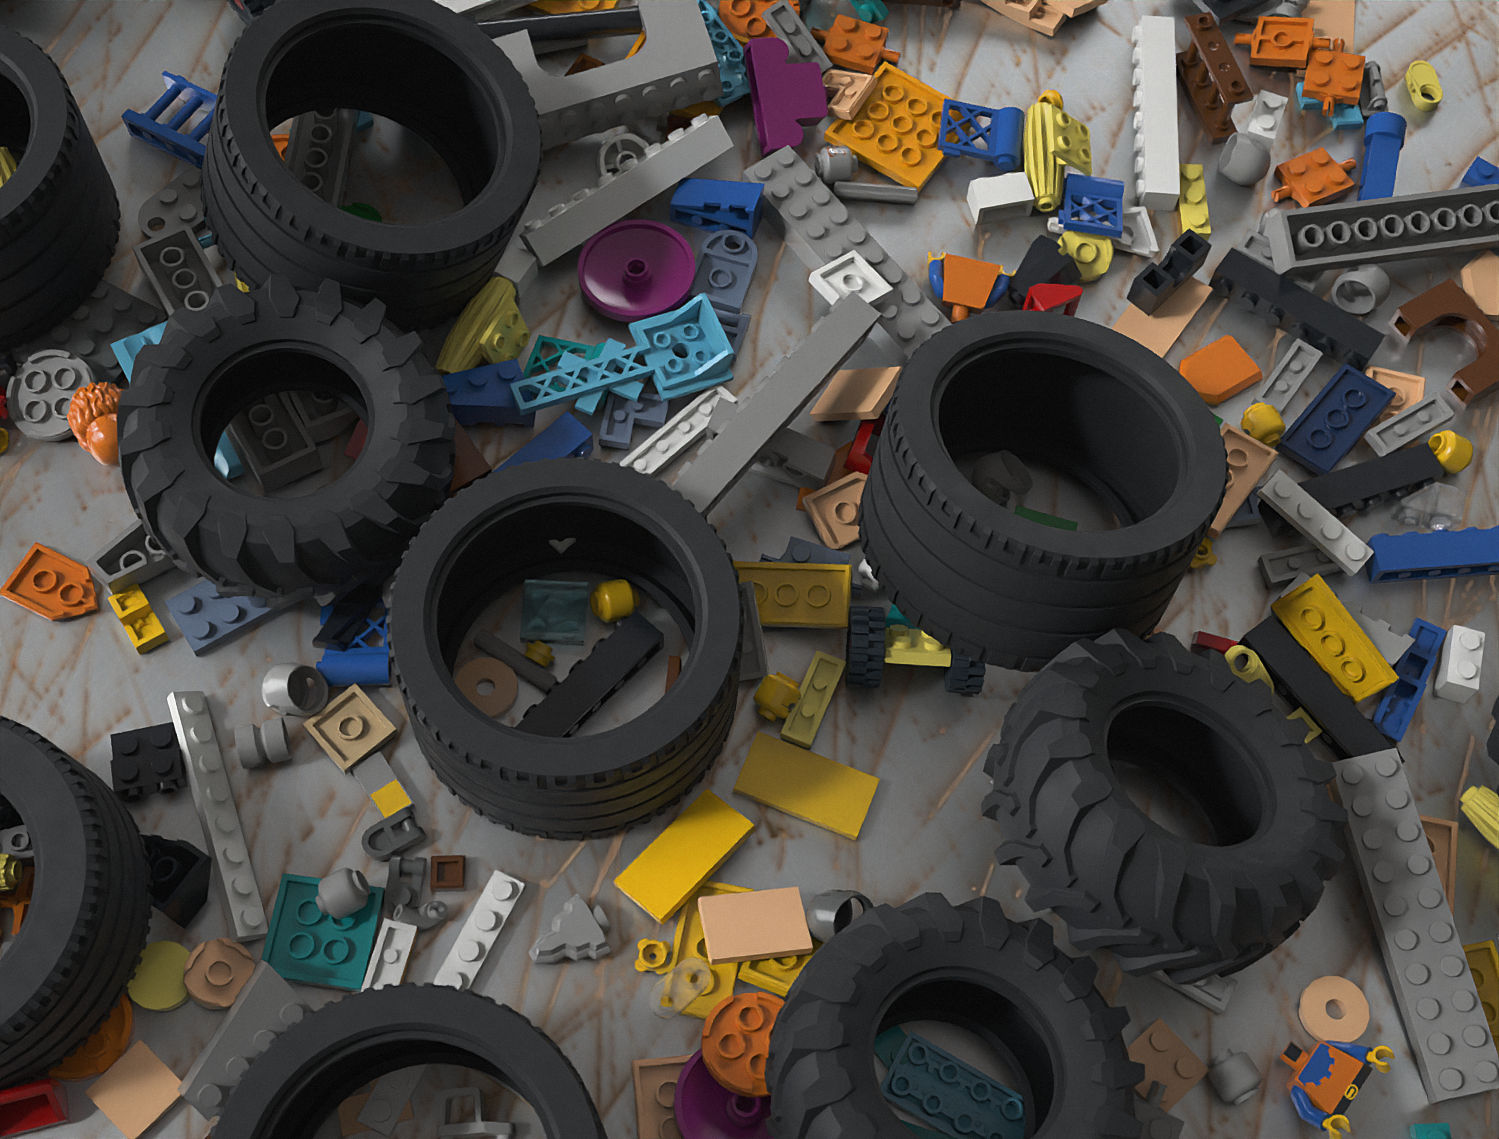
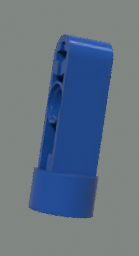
M1379 112L1367 119L1363 141L1366 149L1357 201L1393 196L1399 152L1404 146L1407 128L1405 118L1399 114Z

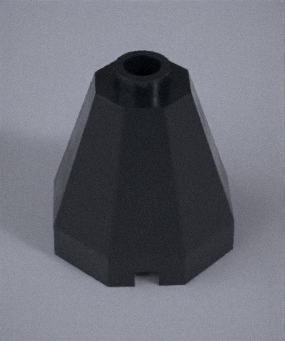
M1041 234L1032 242L1008 286V298L1016 307L1024 306L1028 289L1038 283L1076 285L1082 277L1074 259L1068 253L1062 256L1058 252L1061 246L1055 240Z

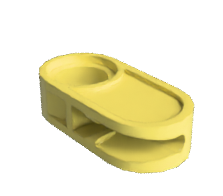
M1414 61L1405 75V82L1412 101L1422 111H1433L1438 107L1443 97V91L1436 72L1428 62ZM1428 93L1433 96L1434 100H1426L1422 94Z
M1243 645L1231 647L1226 652L1225 658L1232 673L1247 683L1259 678L1271 687L1273 695V682L1258 655ZM1246 653L1248 656L1247 665L1243 669L1237 670L1234 665L1236 657Z

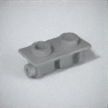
M1375 61L1367 62L1363 71L1359 98L1362 117H1370L1379 112H1389L1380 73V65L1376 64Z

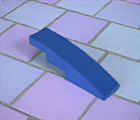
M1418 617L1414 619L1407 635L1415 639V641L1394 664L1392 669L1399 678L1384 688L1372 719L1380 734L1401 742L1427 686L1425 683L1437 659L1435 656L1447 632L1446 630Z

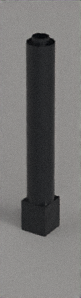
M638 6L476 21L475 15L463 16L479 27L491 40L527 29L532 45L641 34L643 28Z

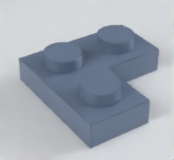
M609 391L599 434V445L629 450L634 424L662 428L666 423L670 400L663 402L660 395L641 392L637 402Z

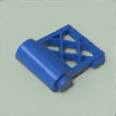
M944 99L937 150L943 151V155L959 158L960 155L992 161L998 169L1011 171L1017 168L1021 161L1025 114L1016 107H1004L997 110ZM949 109L959 111L964 118L955 122L949 115ZM978 116L991 118L990 125L982 128L975 118ZM966 123H969L976 131L970 137L960 128ZM954 131L961 139V142L958 144L945 142L946 135ZM981 137L988 145L987 150L978 149L972 141Z
M1067 172L1066 178L1064 177L1062 191L1064 210H1059L1058 224L1063 225L1065 230L1121 238L1123 232L1122 198L1124 181ZM1073 202L1082 203L1083 206L1079 207ZM1103 207L1115 208V209H1113V210H1111V211H1107V210H1105ZM1093 211V212L1096 213L1098 216L1093 217V216L1090 215L1088 212ZM1079 217L1083 221H1076L1071 219ZM1107 221L1112 226L1104 225L1103 222Z
M378 598L375 608H385V615L375 623L367 617L364 623L369 628L359 637L355 635L353 642L349 644L345 652L324 649L322 661L316 663V670L325 678L328 687L352 686L355 683L357 686L391 684L392 663L387 643L386 617L389 614L382 598ZM321 606V626L329 618L335 608L334 606ZM375 632L384 638L383 647H369L364 642Z

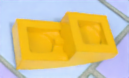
M138 583L108 597L110 604L139 655L169 640Z

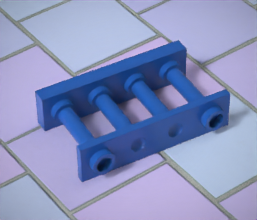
M164 71L161 75L168 90L145 114H139L128 108L121 117L131 136L202 170L206 146L199 143V141L210 130L217 95L188 82L180 75L175 76ZM177 97L187 102L167 124H160L155 121ZM198 108L209 112L189 135L177 132Z

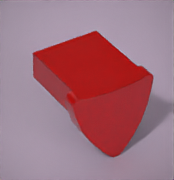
M1203 631L1195 632L1191 642L1193 646L1207 650L1212 648L1224 656L1231 647L1238 644V641Z

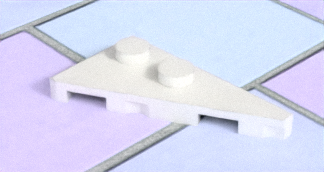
M1146 207L1122 209L1123 232L1121 238L1109 236L1113 248L1150 258H1157L1159 248ZM1093 212V213H1089V214L1092 215L1093 217L1098 216V215H1097L1096 213H1094V212ZM1058 217L1048 219L1047 227L1049 231L1060 234L1066 232L1063 229V225L1058 224ZM1079 217L1071 219L1076 221H1083ZM1107 221L1103 222L1104 225L1112 226Z

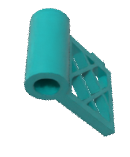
M539 335L524 369V378H531L532 374L542 369L546 373L550 372L548 366L560 361L564 351L571 354L576 352L585 354L584 359L588 361L599 358L606 343H598L592 346ZM544 346L556 348L558 351L557 354L544 360L540 355ZM616 366V368H615V370H614V372H616V373L618 372V369H619L618 366ZM578 378V380H580V381H582V382H585V383L587 382V381H585V380H583V379ZM557 382L551 383L553 385L549 387L557 392L566 390L564 387H559ZM604 390L596 409L604 407L609 390ZM530 391L531 395L533 396L539 395L537 393Z

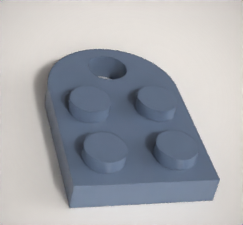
M721 230L709 235L703 241L695 261V283L686 300L691 301L697 295L705 292L713 308L740 314L757 267L758 251L753 240L744 233L735 230ZM729 242H736L740 247L732 250L725 245Z

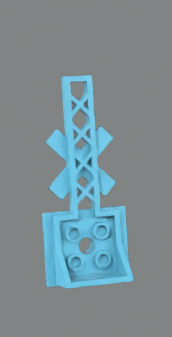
M704 292L697 295L678 310L630 323L628 328L637 345L636 347L624 350L625 344L608 338L599 358L589 361L564 351L557 364V369L559 370L512 383L509 386V391L520 416L577 398L575 409L592 416L604 390H609L637 402L644 384L636 380L646 377H652L663 402L732 381L734 377L729 367L734 351ZM673 352L682 353L686 358H678ZM642 356L646 366L634 363L635 359ZM616 366L624 369L622 374L614 372ZM578 378L583 379V380H585V381H587V382H586V383H585V382H582V381L578 380ZM554 382L567 385L566 390L563 392H557L549 387ZM530 390L539 395L536 400L524 403L520 392Z

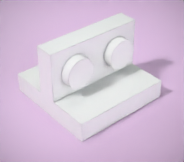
M855 250L812 272L808 280L831 305L840 296L845 299L854 291L873 307L889 298L893 291V288Z

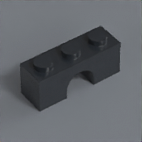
M1189 228L1171 244L1168 253L1159 265L1152 262L1133 280L1126 299L1150 316L1204 265L1212 245Z

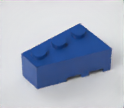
M682 178L670 202V221L711 234L721 230H735L744 233L753 240L762 219L764 184Z
M517 359L442 376L447 388L445 392L448 393L451 402L452 414H454L460 425H476V422L495 423V426H505V423L524 424V427L534 428L536 411L520 416L509 391L510 384L525 380ZM530 390L520 392L524 403L533 401Z

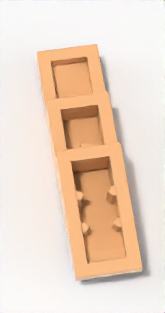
M980 0L999 13L1052 37L1066 20V14L1051 6L1042 4V0Z

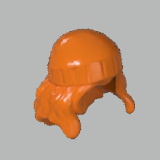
M108 381L105 383L100 382L98 385L91 382L87 387L78 388L76 393L73 394L70 410L67 414L69 426L77 437L81 448L90 452L98 462L109 467H120L118 460L117 413L122 391L125 390L122 388L118 389L116 384H110Z

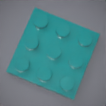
M283 873L261 959L267 962L285 981L360 992L370 964L383 907L385 889L369 886L371 893L367 896L366 906L344 919H336L329 913L324 915L316 903L315 898L319 895L318 885L322 880L321 878Z

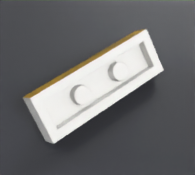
M384 918L360 992L370 987H373L375 990L382 989L385 984H392L393 986L402 985L419 932L418 926Z

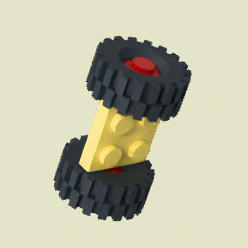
M850 606L849 628L846 637V686L879 688L885 662L944 666V687L946 692L980 694L982 691L986 672L984 662L971 659V657L953 651V649L942 645L922 630L909 629L907 626L899 624L886 628L884 607Z

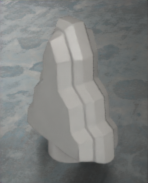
M577 893L564 902V910L553 918L552 929L539 936L530 949L529 955L534 964L555 963L565 957L576 961L588 956L595 960L612 953L604 934L611 930V926L599 905L590 909L580 894Z

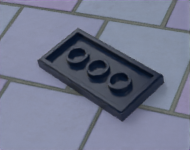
M1345 363L1280 438L1281 442L1275 448L1319 476L1331 473L1392 403L1396 393Z

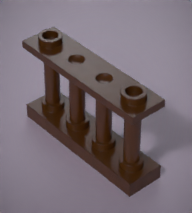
M1210 11L1184 18V23L1192 40L1188 51L1175 53L1176 77L1210 146L1225 143L1234 132L1238 133L1230 117L1234 106L1253 101L1254 96Z

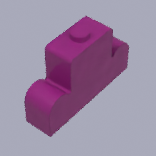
M776 37L750 39L743 48L761 157L765 158L787 145L794 150L802 142L804 133L802 127L816 126L828 115L826 104L828 93L826 86L823 85L819 63L786 64L785 61L789 56V49L782 39Z

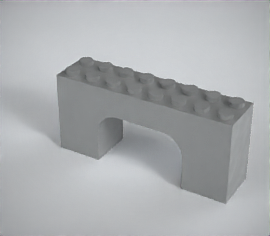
M637 0L646 36V42L642 49L627 59L570 76H552L545 73L539 67L527 29L492 39L504 51V54L511 59L516 70L521 73L523 81L529 87L530 96L534 98L536 103L534 107L539 113L538 123L542 126L541 137L543 138V146L541 150H547L569 141L574 142L582 137L604 133L609 129L631 125L639 120L658 117L666 112L685 109L690 105L711 101L723 96L718 61L697 0Z

